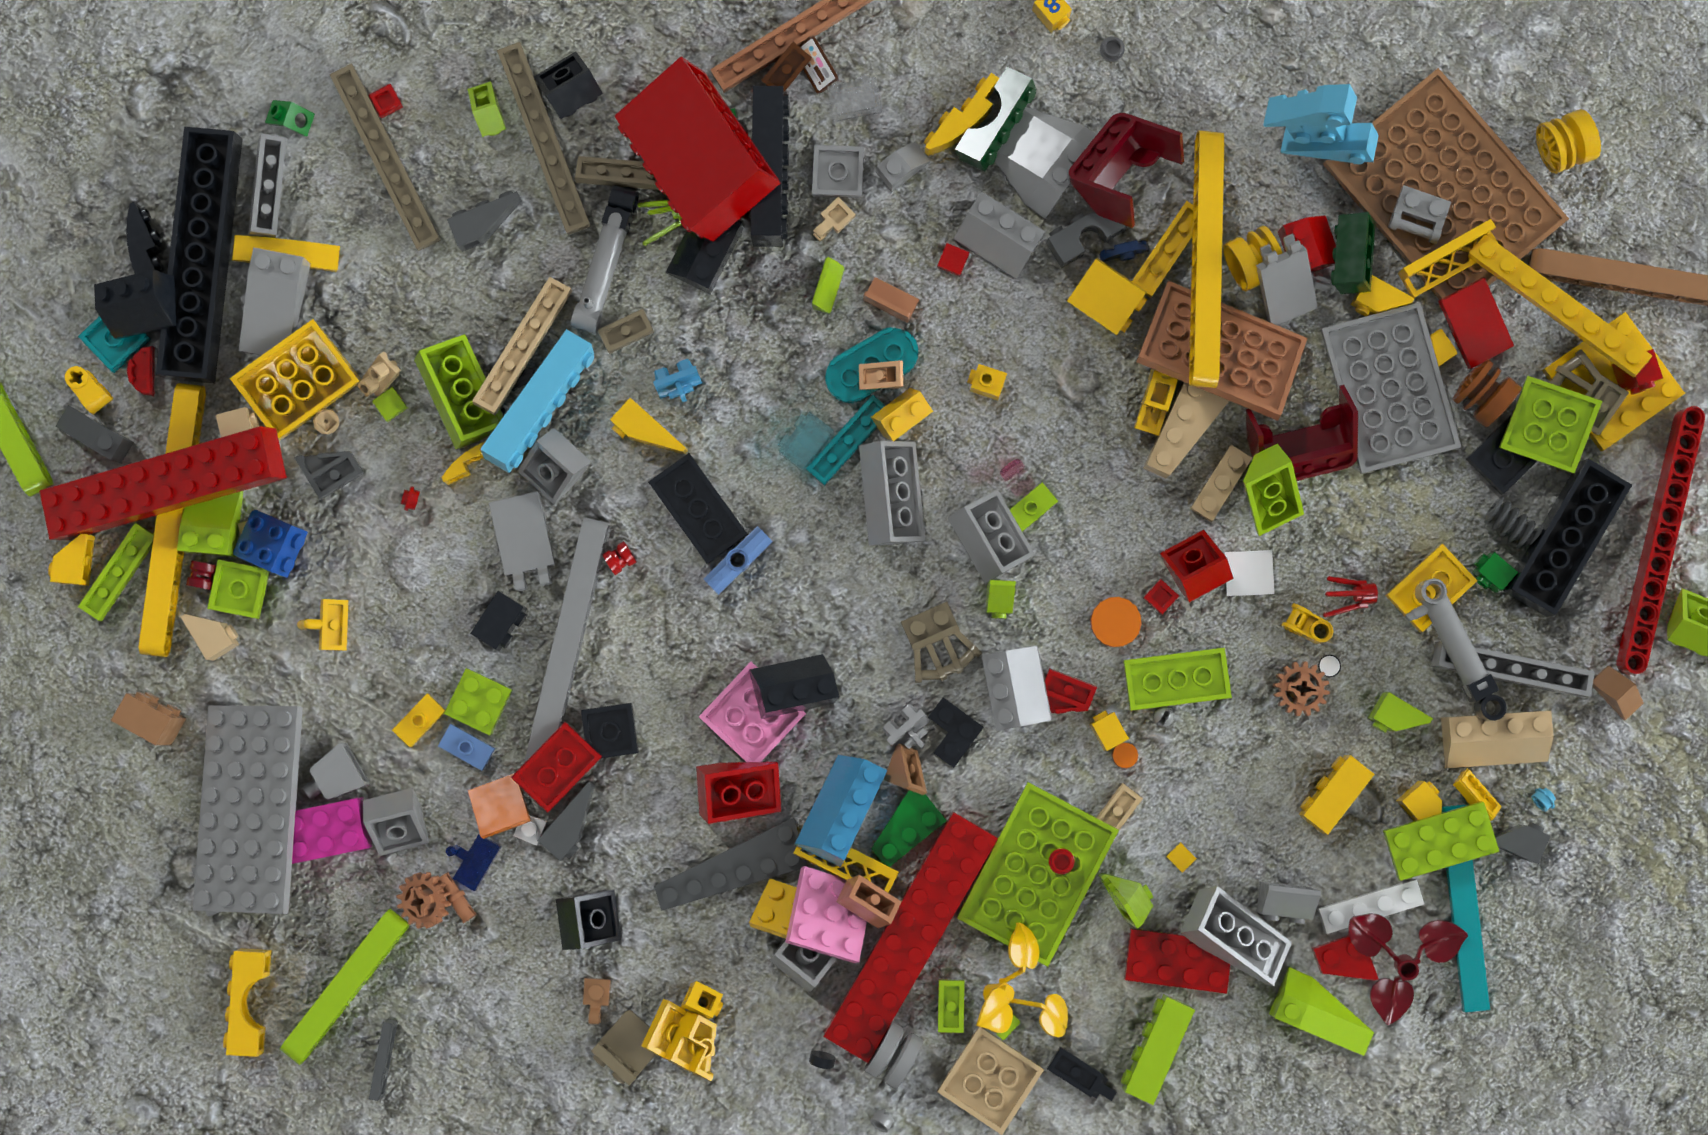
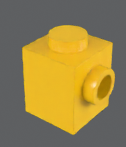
M978 364L977 370L971 369L967 381L968 384H971L970 392L998 401L1007 373Z

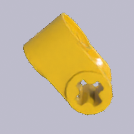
M73 366L66 371L65 382L76 394L81 404L92 415L113 400L109 391L90 371L79 366ZM79 375H82V376H81L82 382L79 384V383H78V382H79L78 376H79Z
M1292 604V611L1287 621L1281 625L1284 629L1315 644H1321L1331 639L1333 636L1331 623L1298 604ZM1316 625H1321L1326 630L1323 639L1315 636L1314 628Z

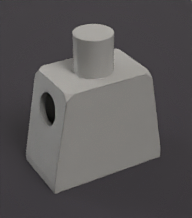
M340 743L309 769L314 780L304 785L303 789L310 799L322 793L326 800H332L369 786L370 782L348 744Z

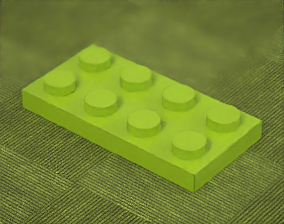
M1225 647L1123 660L1130 711L1232 698Z
M1482 801L1383 830L1399 881L1500 852L1485 803Z

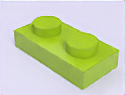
M939 979L938 1032L964 1033V980Z

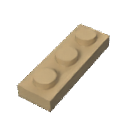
M1230 445L1190 509L1212 522L1252 460V457Z

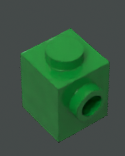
M1495 552L1487 555L1482 554L1474 563L1476 568L1472 571V574L1477 577V583L1485 589L1490 588L1494 593L1502 591L1518 573Z

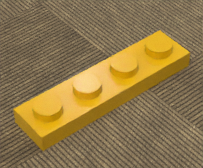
M1188 201L1184 203L1132 280L1133 283L1147 291L1145 295L1150 298L1192 238L1193 204Z

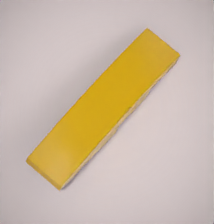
M234 236L232 261L250 263L253 247L304 257L311 264L310 269L338 271L340 246L280 238Z

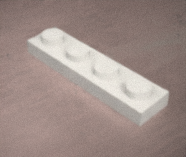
M1412 879L1320 907L1317 910L1324 932L1329 934L1348 928L1349 921L1353 916L1373 913L1385 917L1424 905V901L1417 880Z

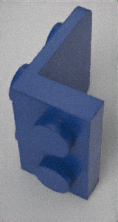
M253 510L249 515L233 553L245 561L288 578L298 553L305 543L308 532L261 511Z

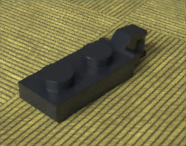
M1061 1046L1047 1066V1070L1090 1097L1093 1096L1097 1099L1099 1094L1112 1101L1117 1093L1115 1089L1106 1084L1109 1078L1104 1076L1102 1072Z

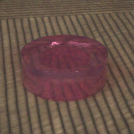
M1015 459L1000 471V475L1005 481H1008L1019 474L1025 468V465L1020 459Z

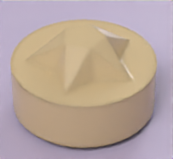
M324 408L314 415V427L322 434H331L338 429V415L332 409Z

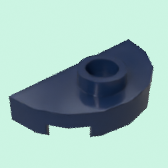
M1135 240L1114 245V249H1104L1100 252V260L1105 262L1120 258V261L1134 259L1136 254L1149 252L1148 243L1145 240L1140 243Z

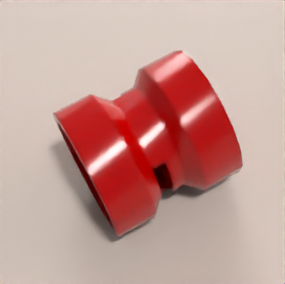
M624 541L618 544L615 550H608L602 554L614 575L622 572V568L625 566H632L637 563Z

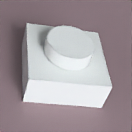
M529 814L531 821L517 826L513 836L537 846L539 844L537 840L542 836L548 821Z

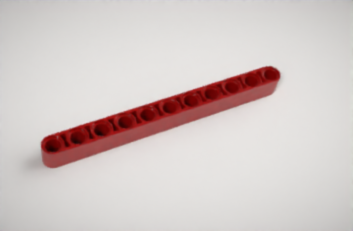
M1697 406L1680 410L1673 418L1616 660L1617 668L1623 674H1640L1648 666L1705 423L1704 411ZM1687 413L1692 416V425L1686 421ZM1681 437L1687 442L1686 449L1680 445ZM1675 462L1681 465V473L1675 471ZM1670 486L1676 491L1674 498L1669 495L1668 489ZM1664 510L1670 514L1669 522L1663 519ZM1659 534L1664 538L1663 547L1657 542ZM1653 559H1655L1659 564V568L1657 571H1655L1651 566V562ZM1647 583L1653 587L1651 596L1645 590ZM1641 608L1647 611L1646 620L1640 617ZM1636 632H1638L1642 637V641L1639 645L1636 644L1634 641V635ZM1630 657H1633L1636 661L1634 669H1631L1628 665Z

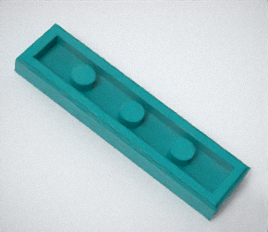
M872 395L809 464L806 470L825 486L859 449V445H862L877 429L871 416L886 405Z

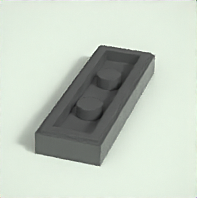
M387 1019L382 1024L369 1100L378 1101L385 1095L398 1025L397 1020Z

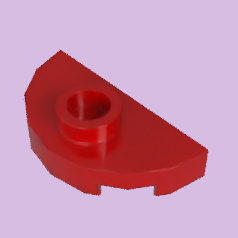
M148 346L141 348L129 360L127 375L128 381L137 391L153 397L155 388V347Z

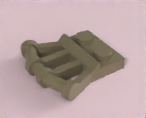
M1579 350L1575 353L1576 356L1556 368L1555 372L1557 373L1551 381L1548 380V383L1560 386L1565 378L1586 390V396L1601 400L1602 404L1591 430L1596 435H1600L1629 392L1602 376L1584 351ZM1583 364L1595 381L1591 385L1571 371Z
M948 602L901 621L914 651L915 683H922V680L944 681L947 679V676L955 672L957 674L962 673L963 669L975 657L978 658L982 654L960 632ZM955 635L968 648L967 652L959 660L949 640V637ZM940 640L943 641L952 661L951 664L942 667L932 645ZM927 648L936 670H921L920 649Z

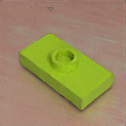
M1042 482L1014 505L1010 512L1023 532L1053 507L1058 500Z

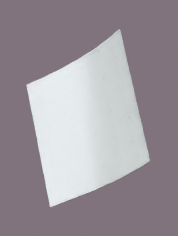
M1272 550L1225 552L1234 578L1226 582L1227 596L1275 594Z

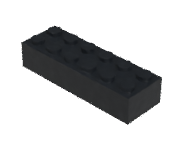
M753 86L752 142L781 182V184L751 208V240L753 247H783V239H788L787 218H783V215H788V200L784 190L789 189L788 169H784V166H789L788 144H784V141H789L788 119H785V117L790 116L789 94H784L783 86Z
M1590 459L1580 461L1575 473L1570 475L1543 521L1541 534L1529 545L1515 570L1518 573L1503 591L1545 617L1556 616L1628 494L1632 484Z

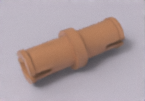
M447 872L442 875L438 883L447 884L443 889L444 892H450L451 894L446 897L447 901L451 902L452 907L464 924L476 916L477 913L464 897L465 892L463 890L460 891L451 878L450 873Z

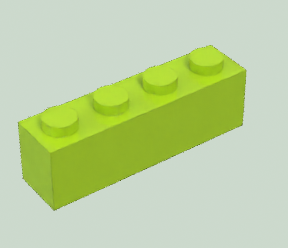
M1163 994L1161 999L1157 998L1152 1009V1012L1155 1014L1152 1021L1145 1024L1142 1031L1144 1039L1141 1046L1137 1045L1131 1057V1060L1134 1062L1130 1070H1125L1121 1079L1122 1089L1125 1093L1151 1105H1154L1195 1012V1009Z

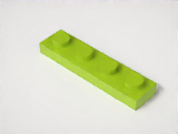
M135 523L78 607L98 621H103L152 549L154 533Z

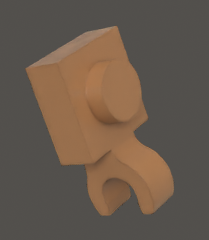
M584 978L583 1004L590 1005L588 1024L601 1023L602 1006H609L611 979Z

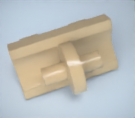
M382 352L358 384V388L367 397L373 393L378 397L388 389L391 383L399 376L401 370L395 361H390L387 354Z

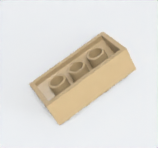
M1551 711L1506 713L1504 717L1496 721H1485L1478 718L1477 715L1441 717L1445 768L1548 762L1554 737Z

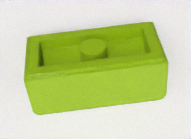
M830 257L825 259L812 300L813 309L828 314L832 311L844 273V266Z

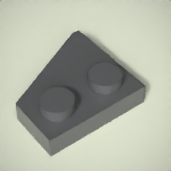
M351 451L294 457L321 500L364 474Z

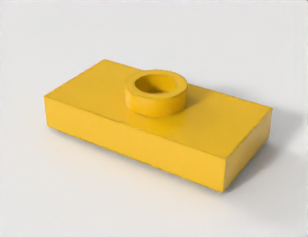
M427 693L392 731L406 745L412 748L440 719L446 709Z
M1467 768L1460 773L1453 785L1469 805L1481 801L1484 802L1489 819L1492 821L1501 809V805Z

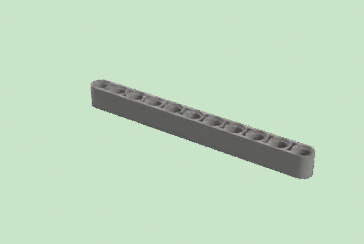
M586 517L583 519L524 763L563 724L603 559L602 554L605 551L610 523Z

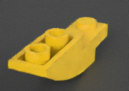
M990 73L987 79L983 77L975 88L977 93L974 97H968L961 107L963 112L953 107L950 113L946 111L938 122L940 127L935 133L931 131L924 141L926 145L924 153L927 156L952 147L960 142L968 128L976 129L985 120L993 107V103L988 101V98L994 92V86L999 77L993 73Z
M1151 368L1148 378L1149 382L1134 428L1159 436L1178 379Z

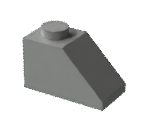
M913 142L896 150L876 166V174L889 190L893 192L930 163L931 160L917 143Z

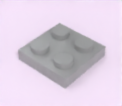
M814 145L812 196L862 198L864 147Z

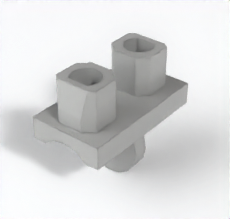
M908 704L900 712L907 720L900 728L893 720L889 721L882 728L888 737L886 740L894 749L899 743L905 745L908 749L915 743L920 748L925 745L920 739L928 733L923 727L930 720L921 709L918 711L911 704Z

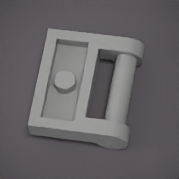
M1403 185L1388 228L1393 230L1398 228L1429 239L1428 242L1437 244L1451 201ZM1404 214L1433 225V228L1429 229L1403 220L1401 215Z

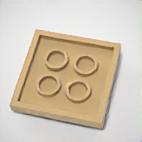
M978 1027L937 1089V1092L1003 1135L1043 1073L1044 1068L984 1028Z

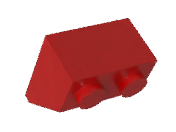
M1326 215L1306 217L1285 224L1279 229L1278 235L1284 252H1286L1283 238L1292 233L1294 234L1295 241L1299 240L1301 245L1307 249L1311 271L1315 272L1335 265L1332 253L1333 248H1336V244Z
M1205 530L1160 553L1177 587L1189 602L1234 579L1227 557Z

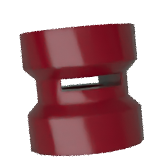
M191 560V575L187 577L186 585L211 590L213 584L211 578L215 574L216 565ZM197 575L205 576V579L199 578Z

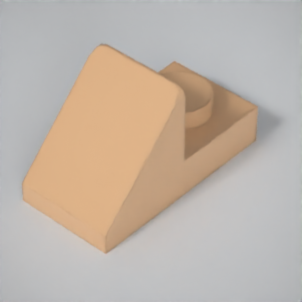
M903 361L859 364L860 390L899 389L903 387Z

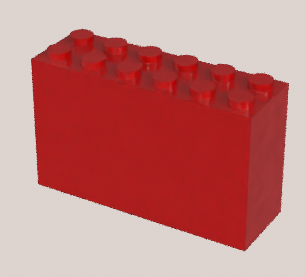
M682 56L614 116L620 124L617 126L619 131L632 142L630 147L633 152L644 160L642 165L645 170L657 180L655 182L656 187L669 198L668 205L681 216L680 222L688 232H695L700 238L705 237L714 241L781 184L706 73Z

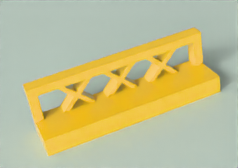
M1492 219L1400 270L1398 275L1411 297L1415 298L1476 264L1469 257L1465 264L1454 262L1455 253L1458 250L1470 252L1477 244V240L1485 234L1497 242L1491 232L1496 228ZM1472 243L1471 248L1465 247V246H1467V245H1469V244ZM1440 262L1448 265L1445 275L1432 274L1435 263ZM1452 266L1458 267L1451 271ZM1429 267L1428 272L1423 271L1424 269ZM1415 274L1426 277L1424 287L1417 291L1409 279ZM1430 278L1436 279L1435 281L1429 283Z
M798 846L793 853L844 880L853 878L850 876L847 866L853 864L864 870L865 876L863 877L870 882V878L874 876L887 881L888 883L884 889L887 893H889L899 873L853 848H850L841 867H832L827 864L826 860L822 859L820 861L815 858L818 856L814 854L808 855L800 851L801 848ZM844 867L845 873H843L842 871H840V870H838V869Z

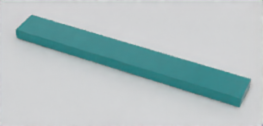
M1467 805L1442 806V813ZM1473 860L1446 867L1452 923L1461 927L1468 934V937L1456 954L1463 1012L1490 1010Z

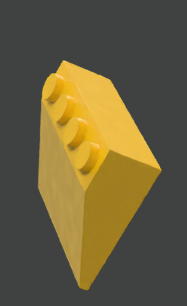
M312 319L233 375L230 380L264 425L276 428L278 439L282 440L313 418L319 411L327 408L355 388L361 381V378L316 321Z

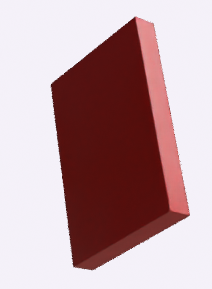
M1480 278L1438 301L1468 369H1472L1487 359H1491L1514 346L1485 278Z
M564 722L511 778L548 813L602 756Z

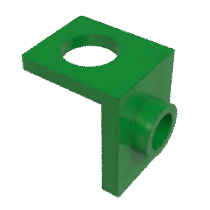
M273 100L265 123L287 127L303 136H308L315 113L291 101ZM298 113H302L306 119L304 126L301 128L295 124V117Z

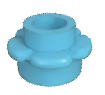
M1535 789V793L1531 798L1539 809L1546 812L1549 808H1555L1554 801L1556 798L1549 789Z

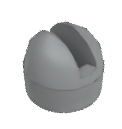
M1160 707L1154 711L1153 721L1157 726L1168 727L1173 723L1174 714L1171 709ZM1165 711L1169 712L1164 723L1159 722Z
M885 1109L878 1110L870 1122L876 1129L886 1133L893 1123L892 1114L890 1113L887 1116Z

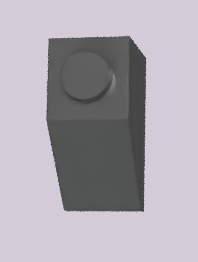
M1529 822L1528 826L1518 824L1494 834L1499 849L1535 864L1540 863L1550 839V835L1543 833V827Z

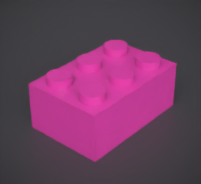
M364 797L296 810L292 864L373 847L371 837L363 823Z

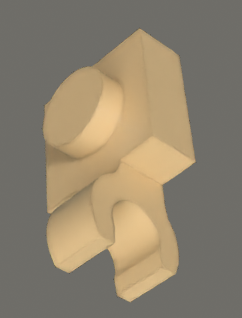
M837 197L820 214L824 221L813 230V235L819 241H822L832 229L838 234L856 217V214Z

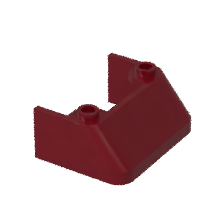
M1117 113L1107 121L1070 167V183L1098 216L1133 228L1135 226L1132 196L1113 190V188L1132 164L1139 167H1149L1155 164L1161 157L1182 165L1184 163L1182 132L1127 113Z
M1345 385L1339 386V405L1326 408L1320 415V424L1274 436L1268 425H1258L1252 410L1246 409V432L1252 459L1255 454L1278 444L1292 461L1296 481L1347 469L1357 461L1358 410Z

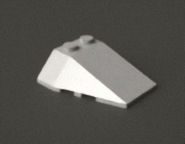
M1025 107L1020 122L1015 123L1010 131L1008 141L1004 145L1002 144L998 150L995 164L1002 170L1007 181L1019 194L1024 205L1046 220L1071 184L1069 180L1070 167L1094 139L1096 134L1083 125Z

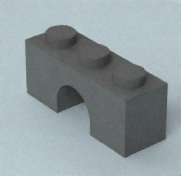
M1094 211L1086 216L1082 213L1074 217L1070 221L1071 225L1063 229L1062 226H1059L1051 231L1046 244L1060 267L1064 268L1084 255L1085 249L1080 242V235L1082 233L1093 231L1106 243L1126 231L1127 226L1098 216Z

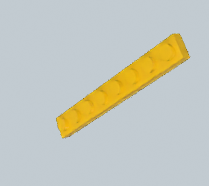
M1486 234L1468 253L1469 258L1633 378L1651 359V354Z

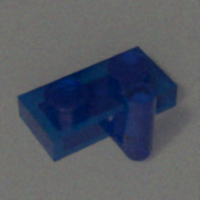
M478 834L469 851L458 845L447 847L446 854L448 856L455 855L463 860L453 879L467 888L476 891L502 846L488 838L483 839Z

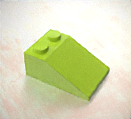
M243 491L185 507L179 527L177 551L236 557L233 551L239 537L238 524L241 518Z

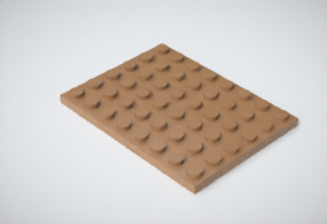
M1439 68L1372 122L1379 135L1373 162L1353 164L1326 160L1323 163L1325 168L1362 211L1369 212L1375 221V226L1408 264L1415 262L1492 219L1496 226L1491 232L1498 244L1517 258L1522 259L1569 220L1566 214ZM1403 185L1451 201L1437 244L1428 242L1429 239L1398 228L1396 230L1388 228ZM1404 214L1401 215L1403 220L1429 229L1433 228V225ZM1472 243L1469 244V245H1467V246H1465V247L1471 248ZM1456 251L1454 262L1467 263L1469 252ZM1440 262L1435 263L1432 274L1445 275L1448 265ZM1476 263L1430 290L1441 300L1480 278H1485L1488 286L1498 278ZM1452 266L1451 271L1458 267ZM1429 267L1424 269L1423 271L1428 272ZM1418 275L1425 283L1426 277ZM1430 278L1429 283L1435 281L1436 279Z

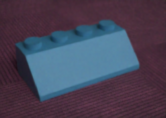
M838 755L794 845L841 867L887 770L866 759Z

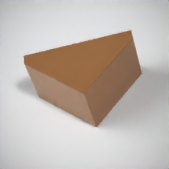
M1606 666L1593 680V688L1623 720L1629 718L1644 704L1636 684L1610 666Z
M899 743L895 747L883 780L925 795L927 790L918 750L908 749L905 745Z

